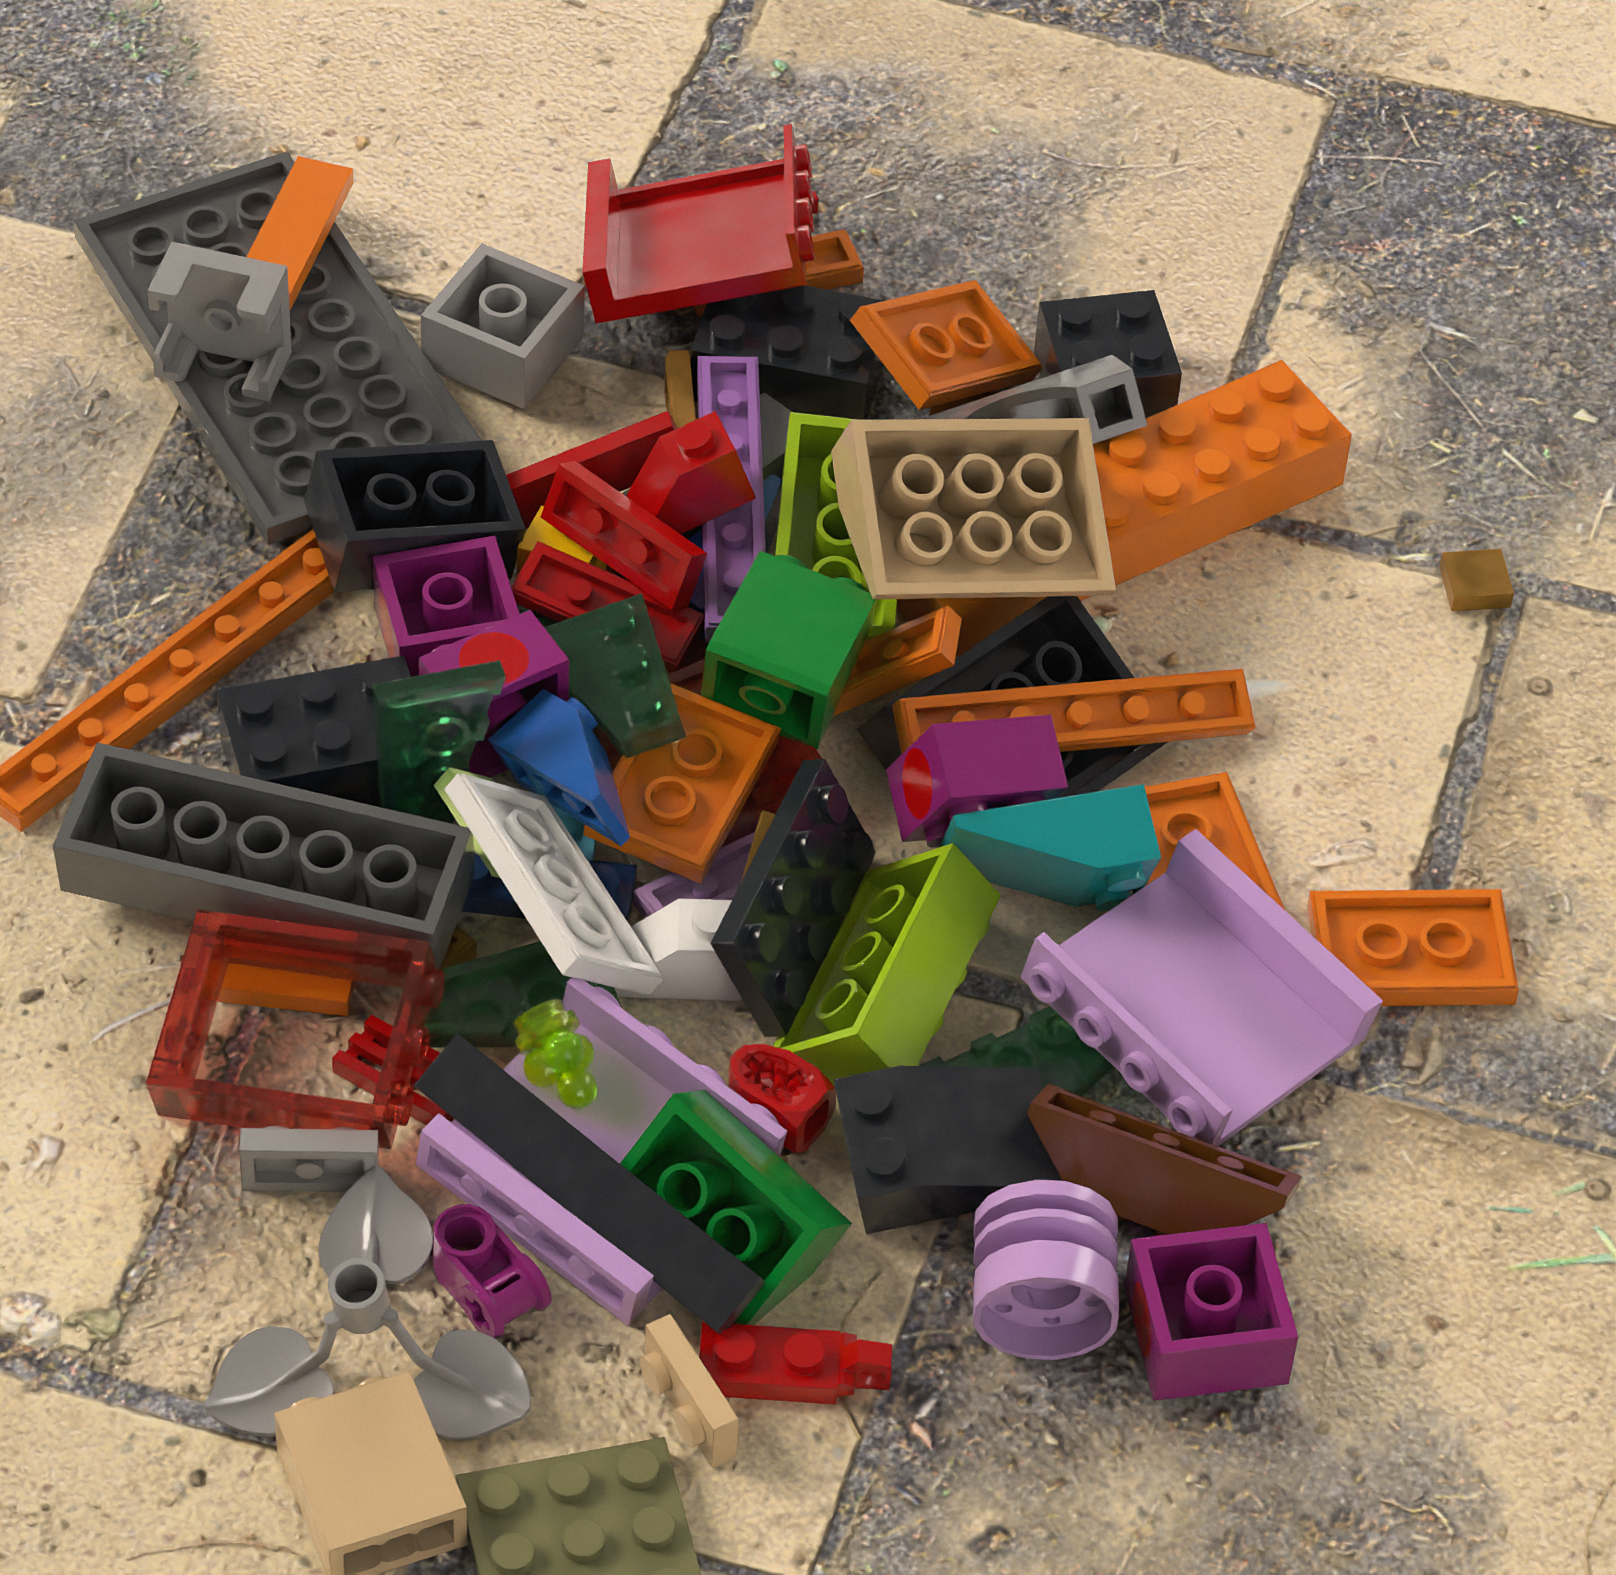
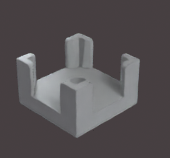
M171 242L148 288L149 309L158 311L163 302H167L168 325L153 355L154 377L177 382L183 381L198 350L254 362L242 386V394L246 397L269 401L292 353L287 266Z

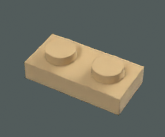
M671 1314L647 1324L645 1355L640 1357V1367L651 1391L655 1395L664 1393L674 1408L673 1417L681 1438L690 1448L698 1446L712 1468L736 1458L739 1419Z

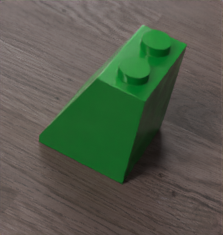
M759 551L708 644L705 655L701 696L780 727L781 736L818 750L872 627L877 599H872L871 593L855 580L845 577L833 579L810 570L805 563L789 555L773 556Z

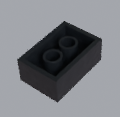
M803 285L707 303L691 348L690 365L694 402H698V356L758 357L760 395L765 392L794 413L867 420L884 364L850 322V319L860 306L884 300Z
M493 440L316 450L304 502L334 592L374 589L373 556L495 536L508 579H512L517 562V547L523 541L526 528Z
M404 655L217 690L220 741L229 773L381 808L435 799L434 748Z

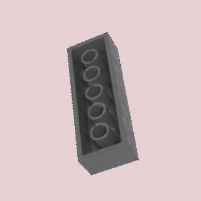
M98 742L53 844L61 891L436 979L475 876L473 834L468 827Z

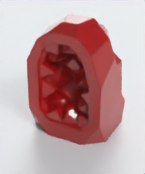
M767 1044L744 1045L737 1049L729 1059L728 1087L750 1104H759L775 1116L779 1125L787 1130L783 1147L794 1153L806 1151L825 1131L836 1108L837 1094L833 1083L819 1068L789 1050Z

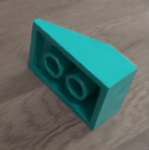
M1144 784L953 815L939 846L942 847L954 843L991 883L1074 907L1096 904L1098 911H1110L1142 889L1161 859Z

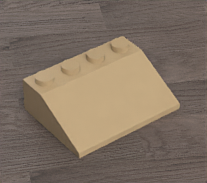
M1089 418L851 420L831 450L839 509L872 599L1113 595L1116 591Z

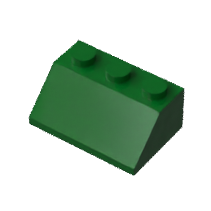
M707 1090L673 1093L620 1163L766 1282L733 1324L755 1325L815 1272L852 1224Z

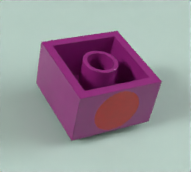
M495 536L373 556L374 608L389 658L405 656L417 695L420 694L419 657L431 653L439 646L452 644L487 629L495 622L508 620L519 615Z
M531 610L508 620L495 622L487 629L452 644L439 646L431 653L419 657L420 707L434 748V760L445 773L450 767L490 778L508 770L488 739L542 689L547 690L566 702L569 700V659Z
M1051 715L932 724L886 769L902 842L926 840L927 846L932 848L940 846L953 815L1056 799L1068 788Z
M1267 1223L1131 1239L1124 1288L1153 1401L1289 1384L1299 1337Z

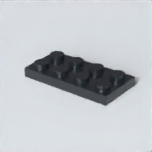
M826 759L802 761L710 943L764 1037L788 1035L876 854L870 836L864 831L847 799L845 790L839 785Z

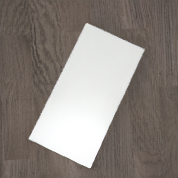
M458 773L446 786L445 792L562 975L649 996L663 981L661 972L546 796Z

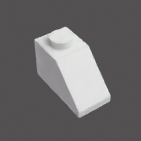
M679 898L631 926L661 972L663 981L649 996L615 987H610V993L614 997L741 1001L742 998L710 944L732 900Z

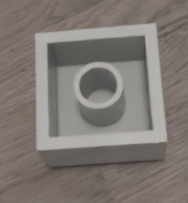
M481 243L421 314V350L437 373L525 409L584 337L585 286Z

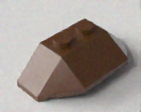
M1049 1083L1031 1101L1027 1114L1063 1181L1092 1189L1110 1202L1118 1217V1222L1131 1220L1153 1229L1155 1236L1248 1225L1283 1209L1298 1190L1302 1176L1296 1173L1278 1169L1075 1095L1068 1090Z

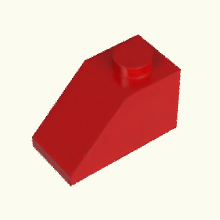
M716 411L660 436L626 497L679 534L756 499L736 449Z

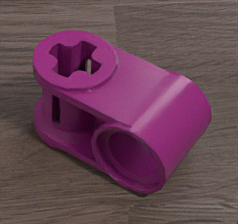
M457 1204L447 1208L438 1216L434 1225L433 1274L438 1283L449 1292L465 1311L468 1319L478 1332L497 1339L503 1335L506 1324L532 1308L536 1311H541L550 1306L552 1302L551 1291L542 1272L534 1261L514 1245L494 1222L489 1213L481 1207L471 1204ZM464 1246L473 1248V1250L471 1251H460L454 1249L457 1247Z

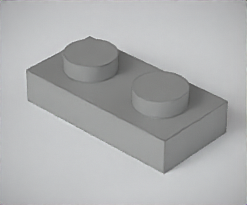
M283 1126L241 1128L239 1154L242 1190L347 1192L365 1173L373 1167L379 1166L378 1130H357L351 1127H337L332 1130L289 1129Z

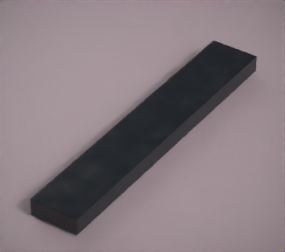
M457 1033L414 1084L419 1091L554 1201L653 1274V1281L719 1335L725 1329L730 1328L766 1284L760 1276L460 1034Z

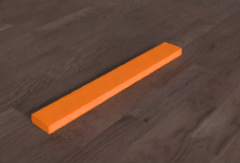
M314 529L298 539L1 764L0 817L20 832L25 830L77 790L97 742L129 750L331 595L334 589Z

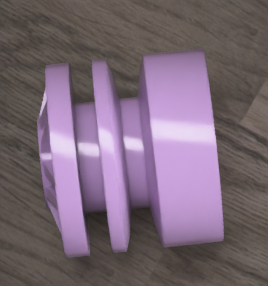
M1033 1180L1012 1184L987 1196L976 1209L974 1220L975 1246L973 1264L976 1270L973 1284V1325L982 1340L1001 1352L1025 1359L1058 1360L1080 1356L1104 1345L1116 1332L1119 1318L1118 1275L1115 1272L1118 1258V1245L1116 1243L1118 1217L1108 1200L1090 1188L1067 1181Z

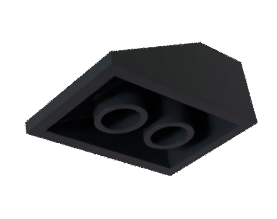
M900 1065L834 1079L857 1199L866 1235L975 1212L988 1195L1008 1185L1033 1180L1063 1181L1027 1115L1031 1101L1043 1090L1039 1069Z

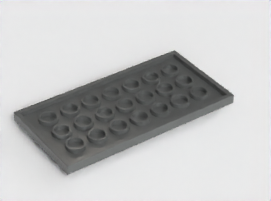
M287 151L73 220L77 242L152 361L157 345L168 325L167 302H163L158 311L149 309L148 288L171 242L246 257L295 163ZM335 222L290 310L292 353L269 401L246 397L242 394V386L254 362L198 350L183 381L177 382L164 379L268 545L313 529L304 500L316 450L482 440Z

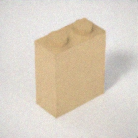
M410 1371L390 1377H372L361 1382L355 1388L323 1398H305L297 1401L288 1409L274 1413L277 1453L326 1575H377L468 1545L467 1506Z

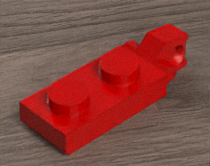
M702 1322L699 1359L724 1397L836 1405V1397L854 1395L855 1388L889 1391L892 1376L893 1347L892 1344L857 1340V1335L847 1332L840 1334V1331L732 1324L730 1328L725 1329L719 1335Z

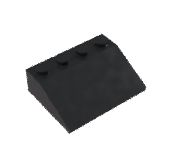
M1047 596L955 658L954 666L927 677L884 706L857 730L886 770L902 755L892 705L901 698L1135 677L1077 596ZM1168 742L1060 752L1068 788L1057 798L1098 792Z

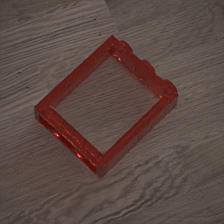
M197 909L146 1081V1086L157 1115L240 1128L283 1126L289 1129L332 1130L337 1127H351L357 1130H378L379 1148L392 1149L398 1125L406 1126L411 1116L413 1088L409 1086L413 1067H422L427 1056L429 1031L424 1026L429 1008L437 1009L440 1005L444 990L443 969L436 968L429 941ZM229 963L403 987L372 1104L196 1079Z

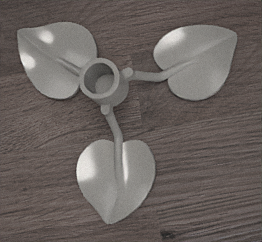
M375 1166L355 1182L343 1195L330 1214L320 1236L319 1258L322 1269L329 1278L328 1290L334 1310L325 1314L323 1318L325 1328L317 1350L311 1353L307 1339L296 1330L290 1328L268 1326L254 1330L240 1339L227 1353L221 1363L214 1386L204 1402V1407L211 1418L232 1430L253 1436L276 1437L275 1412L288 1409L297 1401L305 1398H323L335 1393L331 1378L319 1366L329 1358L337 1331L340 1328H344L354 1334H368L376 1331L383 1325L391 1330L412 1361L418 1367L424 1369L414 1379V1382L437 1437L452 1441L474 1440L519 1422L526 1417L531 1409V1395L528 1381L519 1363L493 1337L474 1330H452L440 1338L435 1346L433 1356L430 1358L421 1351L403 1326L397 1311L391 1308L386 1284H402L420 1273L428 1263L433 1252V1231L429 1219L421 1207L394 1183L384 1169L380 1166Z

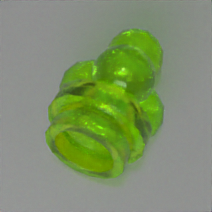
M554 999L542 1003L518 1017L513 1023L519 1035L515 1040V1044L520 1054L526 1055L522 1066L526 1079L532 1085L542 1088L557 1083L558 1099L569 1108L580 1109L590 1105L597 1096V1084L595 1078L586 1069L593 1062L594 1049L592 1042L585 1035L573 1033L580 1026L576 1013L573 1010L566 1011L561 999Z

